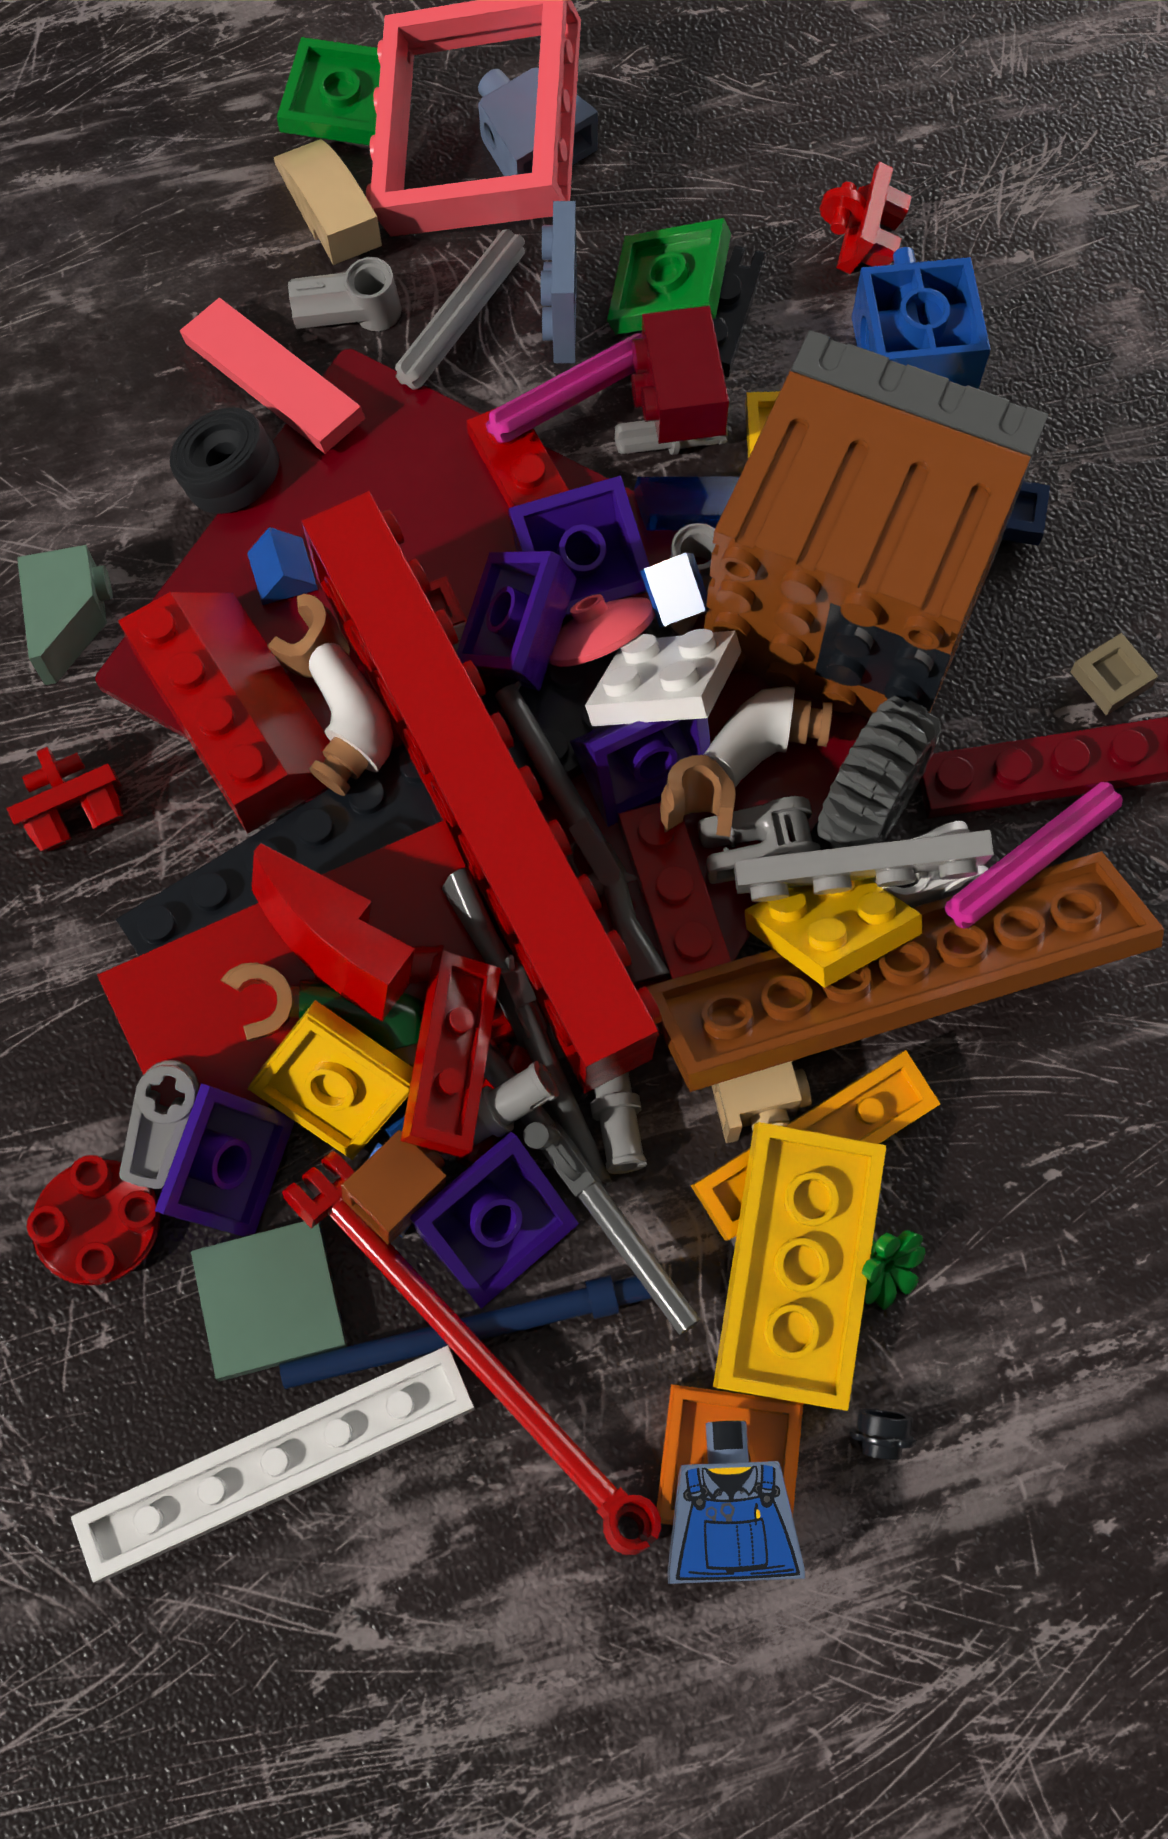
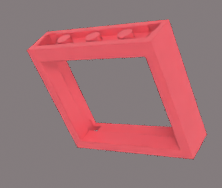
M475 0L385 15L383 40L378 42L377 47L381 68L379 87H376L374 90V107L377 118L375 135H372L370 139V154L373 167L372 180L366 188V198L377 215L378 221L391 237L553 217V201H570L581 18L572 0ZM541 36L532 173L404 190L414 55Z

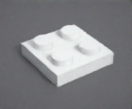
M696 629L682 636L656 638L651 634L638 635L632 641L619 648L587 701L585 707L591 725L606 726L630 724L636 721L660 722L708 718L741 653L736 630L713 633L709 629Z

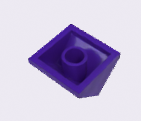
M621 475L508 509L516 551H552L563 558L577 578L565 617L572 615L570 610L577 602L592 595L601 594L605 602L647 592L640 571L650 567Z
M552 551L489 552L457 649V655L461 663L471 660L479 674L513 684L520 681L521 686L540 691L577 580L560 555Z
M708 718L660 722L636 721L630 724L606 725L570 741L598 809L608 827L618 823L619 813L661 802V794L667 784L671 767L680 759L692 755H703L710 746Z
M201 1083L155 1211L242 1237L255 1234L295 1121L282 1112Z
M512 1132L507 1134L410 1217L419 1237L481 1309L579 1224L521 1141Z

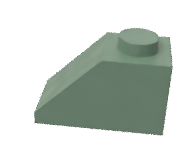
M87 545L17 557L28 657L45 685L57 683L107 624L104 601L113 598L110 577L105 565L96 566Z

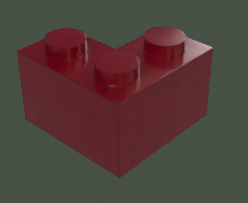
M710 306L642 314L641 338L632 340L633 361L636 374L631 375L632 394L635 408L642 407L645 422H655L658 444L726 435L729 398Z

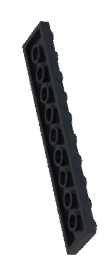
M619 649L579 665L559 667L549 663L540 691L523 686L519 689L571 780L582 774L583 771L570 741L601 727L591 725L585 705ZM505 681L488 691L486 695L481 696V699L489 715L499 712L503 717L514 741V747L510 748L509 751L517 768L519 769L525 765L530 768L537 780L542 796L545 797L550 794L547 786L495 698V694L500 689L513 684ZM402 744L390 752L389 757L377 773L365 769L358 779L350 777L347 783L351 788L345 796L339 795L331 789L326 790L117 918L116 921L139 956L257 904L258 901L252 892L254 850L260 843L322 875L443 821L404 745Z

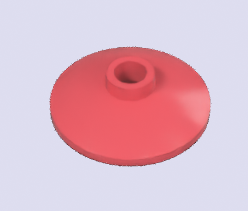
M601 594L592 595L580 600L570 610L573 618L560 629L549 663L559 667L579 665L603 657L626 645L640 635L653 621L655 612L651 601L644 597H626L605 602Z

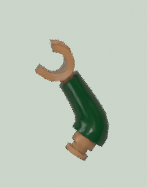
M257 962L242 963L230 969L221 979L223 983L239 992L247 986L263 983L274 988L277 993L276 1009L270 1017L263 1021L243 1026L246 1039L249 1042L269 1037L281 1031L290 1021V1018H299L300 1020L316 1000L401 1060L414 1067L425 1003L404 992L385 1019L380 1021L346 1000L324 981L300 980V986H290L286 978L275 968Z

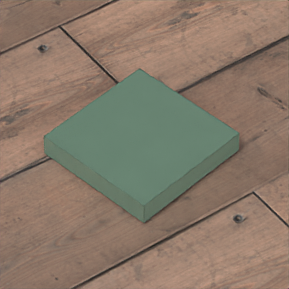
M303 1221L191 1251L215 1378L218 1381L243 1376L279 1366L283 1362L348 1346L321 1222L311 1229Z

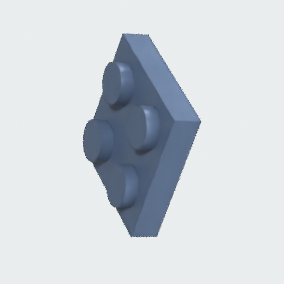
M553 201V225H542V260H552V262H544L543 271H541V306H552L543 307L542 338L543 341H553L554 363H575L577 296L576 201Z

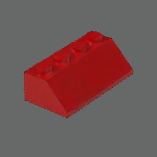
M169 592L118 620L136 658L247 834L328 788L311 773L309 768L315 760L324 762L326 757L322 752L330 743V740L279 661L268 648L267 643L234 593Z

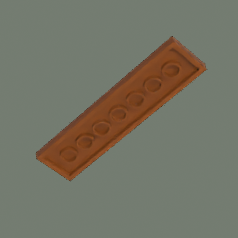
M1101 851L1042 869L969 928H959L956 926L953 918L946 914V902L953 898V896L913 907V909L922 914L921 935L825 988L772 949L651 985L647 989L652 994L662 1016V1022L657 1024L689 1091L693 1092L1162 947L1164 928Z

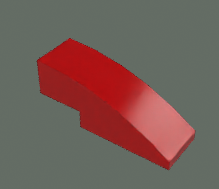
M260 843L254 850L252 892L269 922L287 946L317 977L346 1000L383 1021L409 986L415 948L369 925L372 901Z

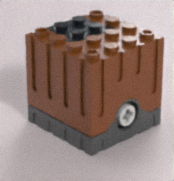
M809 330L714 530L713 543L716 545L711 556L709 576L712 579L708 586L706 607L709 609L705 616L704 629H709L713 633L736 630L741 653L732 671L743 670L762 677L774 688L783 686L795 687V691L817 698L822 703H832V710L840 713L853 712L870 719L871 715L877 711L879 705L893 696H897L907 702L912 700L927 708L928 713H931L999 549L1049 414L1031 407L1025 408L1013 404L1008 399L968 385L966 387L949 381L946 377L909 364L905 366L889 360V357L849 343L846 345L834 341L829 336Z

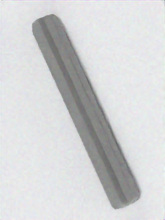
M505 229L494 239L396 364V378L401 384H406L412 390H416L426 382L525 254L523 248L525 240L520 234H514L510 229Z

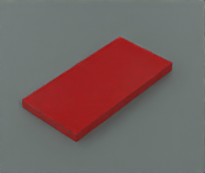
M446 820L322 874L372 901L369 925L409 946L444 945V951L485 963L441 889L452 873L466 867ZM259 903L97 974L143 1075L158 1062L178 1060L187 1064L196 1073L199 1088L202 1083L266 1107L270 1105L247 1088L258 1071L299 1021V1018H290V1021L281 1031L269 1037L249 1042L246 1039L243 1026L263 1021L270 1017L276 1009L277 993L274 988L263 983L247 986L239 992L223 983L221 979L230 969L242 963L255 962L275 968L286 978L290 986H300V980L316 981V977L287 946L267 919ZM409 984L404 992L421 999L425 1003L428 984ZM166 1076L160 1085H151V1090L160 1093L161 1099L159 1104L170 1107L175 1098H185V1093L175 1089L176 1078Z

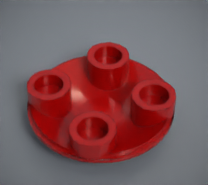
M96 1155L83 1156L77 1159L71 1167L54 1177L40 1194L34 1210L27 1219L26 1228L28 1235L32 1239L37 1256L45 1267L57 1277L79 1285L109 1283L133 1271L142 1263L154 1246L161 1221V1213L155 1211L158 1197L153 1188L140 1187L122 1180L119 1174L121 1162L102 1159Z

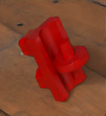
M880 161L875 166L870 184L859 187L857 190L854 183L844 182L841 187L827 191L821 201L820 214L831 225V231L837 235L845 233L836 268L848 274H851L860 262L872 267L890 265L893 261L894 252L900 247L902 238L880 228L879 225L882 224L896 230L903 222L909 210L912 196L889 185L893 168Z
M48 746L36 751L42 768L22 776V779L29 793L48 784H51L52 788L6 808L13 824L21 829H25L37 848L44 854L73 841L60 814L70 808L81 804L94 830L107 827L124 819L120 797L116 791V788L122 785L115 770L111 769L108 763L66 782V776L85 769V766L78 752L56 761Z

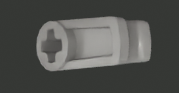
M800 796L783 797L772 800L764 805L734 811L730 837L716 835L717 816L699 820L697 830L700 842L704 848L725 845L735 847L737 843L754 840L763 841L759 844L732 850L726 847L723 852L709 855L705 866L709 882L716 884L734 881L735 860L821 850L820 845L813 842L808 819L813 813L809 800ZM787 830L790 831V836H791L792 842L789 840V836H788Z
M164 1060L154 1064L141 1077L136 1086L119 1172L122 1180L140 1187L159 1189L164 1186L199 1091L196 1073L187 1064L178 1060ZM166 1076L176 1078L175 1089L185 1093V1098H175L170 1107L159 1104L161 1099L160 1093L151 1090V1085H160Z

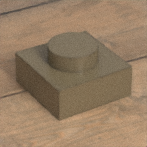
M1122 633L1075 661L1070 671L1106 716L1150 689L1158 678L1155 671Z

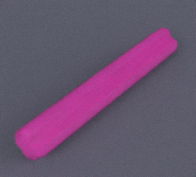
M636 333L490 411L489 421L486 423L488 433L493 434L497 442L507 443L634 373L632 340L640 339L642 334Z
M1108 782L1097 784L947 901L945 905L946 914L953 918L956 926L965 929L972 926L1122 806V796L1115 792L1113 785Z

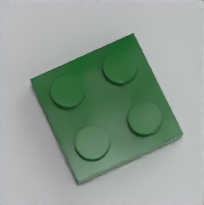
M301 37L277 114L279 131L370 146L371 136L375 135L377 118L374 107V90L376 87H379L381 68L377 48Z
M724 218L624 237L607 318L615 335L642 331V314L710 306L712 319H716L731 238L730 229Z

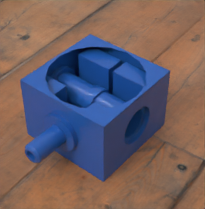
M901 247L893 254L894 265L861 268L852 312V323L857 347L889 357V360L905 366L909 364L946 377L949 381L965 387L968 385L979 389L991 348L971 257L916 262L914 250L909 247Z

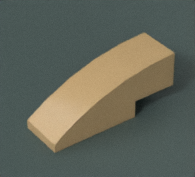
M319 139L274 157L275 165L314 239L321 241L333 265L382 246L377 215L349 169L325 141Z

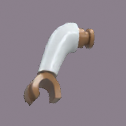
M304 593L297 596L299 614L309 627L307 634L295 644L287 643L275 636L269 643L268 648L284 669L304 678L313 677L332 713L330 725L324 731L330 743L322 752L326 757L324 762L315 760L309 770L329 789L345 796L351 788L347 783L350 777L358 779L365 769L377 773L389 757L394 740L389 713L379 696L349 657V645L331 611L318 598Z
M783 686L762 689L740 705L703 755H692L680 759L671 767L667 784L661 794L660 816L661 822L664 825V832H668L683 822L684 815L709 812L715 814L718 818L716 835L730 837L736 795L735 787L762 761L776 752L786 753L788 742L806 744L807 737L818 739L817 746L827 747L833 704L823 702L822 709L811 708V700L794 698L795 687Z

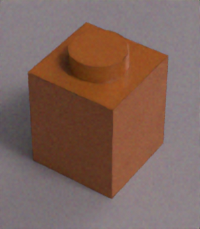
M400 1129L341 1185L343 1201L388 1246L412 1223L410 1217L445 1188L447 1177L441 1171L446 1164L440 1154L435 1150L400 1141L402 1135Z

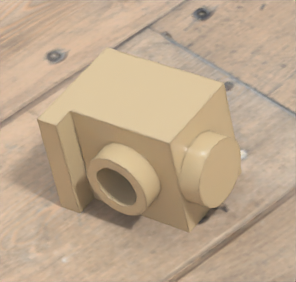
M792 1061L712 1085L726 1143L738 1141L742 1127L751 1125L753 1131L754 1124L758 1122L785 1126L790 1123L789 1117L796 1116L799 1108L811 1106L812 1104L810 1087L805 1071L803 1069L794 1070Z

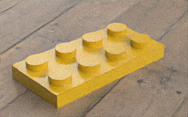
M761 1122L754 1124L713 1387L848 1411L867 1278L862 1274V1269L871 1256L886 1145Z

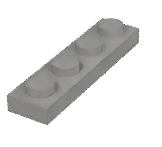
M984 830L735 860L734 874L737 894L751 893L752 902H767L788 898V888L813 885L814 894L824 895L851 890V881L876 878L877 887H893L915 882L914 873L939 870L940 879L942 880L971 877L978 874L977 866L985 865L994 855L991 831Z

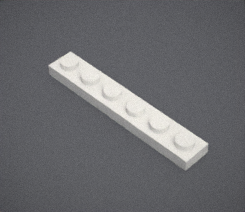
M449 1346L438 1349L71 1516L93 1583H101L474 1411L475 1407Z

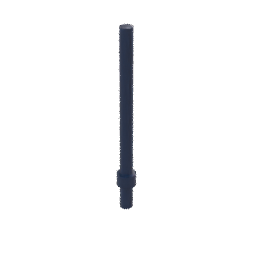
M611 1275L586 1280L585 1288L460 1319L482 1341L593 1313L594 1319L619 1314V1306L651 1299L652 1297L636 1275L612 1281ZM431 1326L283 1362L279 1364L280 1375L284 1388L289 1389L430 1354L448 1344Z

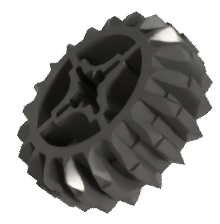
M893 696L880 704L877 711L871 715L865 728L861 729L859 737L850 748L849 754L839 768L835 781L830 786L831 790L823 803V810L818 817V836L831 843L830 846L833 848L883 843L906 808L922 775L926 771L929 760L934 754L933 750L939 741L941 733L939 718L928 713L927 708L914 701L909 700L907 702L897 696Z

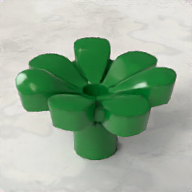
M905 1230L898 1237L885 1233L877 1242L873 1240L870 1259L866 1261L862 1269V1274L867 1278L864 1298L867 1304L875 1301L879 1307L886 1310L895 1301L896 1288L905 1295L910 1294L915 1289L919 1280L917 1275L909 1270L918 1266L925 1257V1248L920 1246L923 1240L922 1235Z

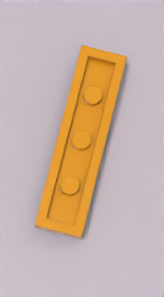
M907 1050L783 1127L880 1144L939 1106L940 1102ZM750 1148L691 1185L725 1241L737 1236Z

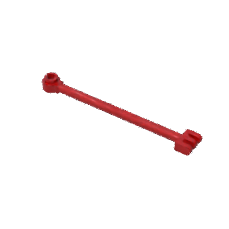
M331 1151L321 1160L325 1170L335 1180L333 1183L316 1167H311L302 1175L305 1185L316 1196L314 1199H311L296 1183L290 1184L282 1191L286 1202L311 1229L328 1215L336 1222L598 1508L596 1512L603 1518V1533L606 1541L615 1551L623 1555H636L650 1547L649 1543L652 1544L658 1539L661 1531V1517L657 1507L651 1500L641 1495H628L621 1487L617 1489L392 1244L388 1246L343 1201L341 1185L355 1171L338 1153ZM621 1517H630L637 1523L639 1534L636 1539H627L620 1533L618 1521Z

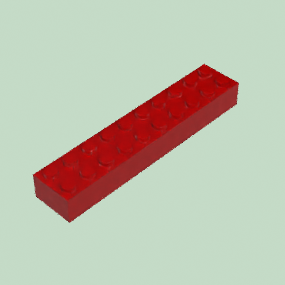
M367 491L302 520L316 578L372 686L389 713L390 720L442 820H446L461 856L469 868L474 882L515 961H518L524 968L536 995V1001L584 1094L652 1060L656 1040L659 1037L656 1024L662 1022L660 1010L647 987L643 986L636 990L626 967L632 965L623 940L615 929L606 933L600 923L596 911L600 910L602 906L593 884L586 874L576 877L570 867L566 856L572 854V850L567 836L556 819L546 822L537 803L543 800L537 780L527 765L519 769L517 768L509 751L510 748L514 747V741L508 726L499 712L489 715L481 699V696L486 695V690L480 674L471 660L461 663L453 646L458 643V637L445 610L433 611L426 594L431 593L429 581L416 558L407 562L400 547V544L404 543V537L394 514L389 508L380 512L370 491Z

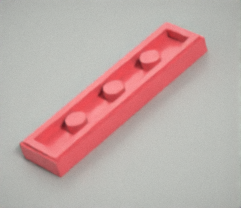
M220 297L180 330L185 344L324 454L365 420L363 410L358 403Z

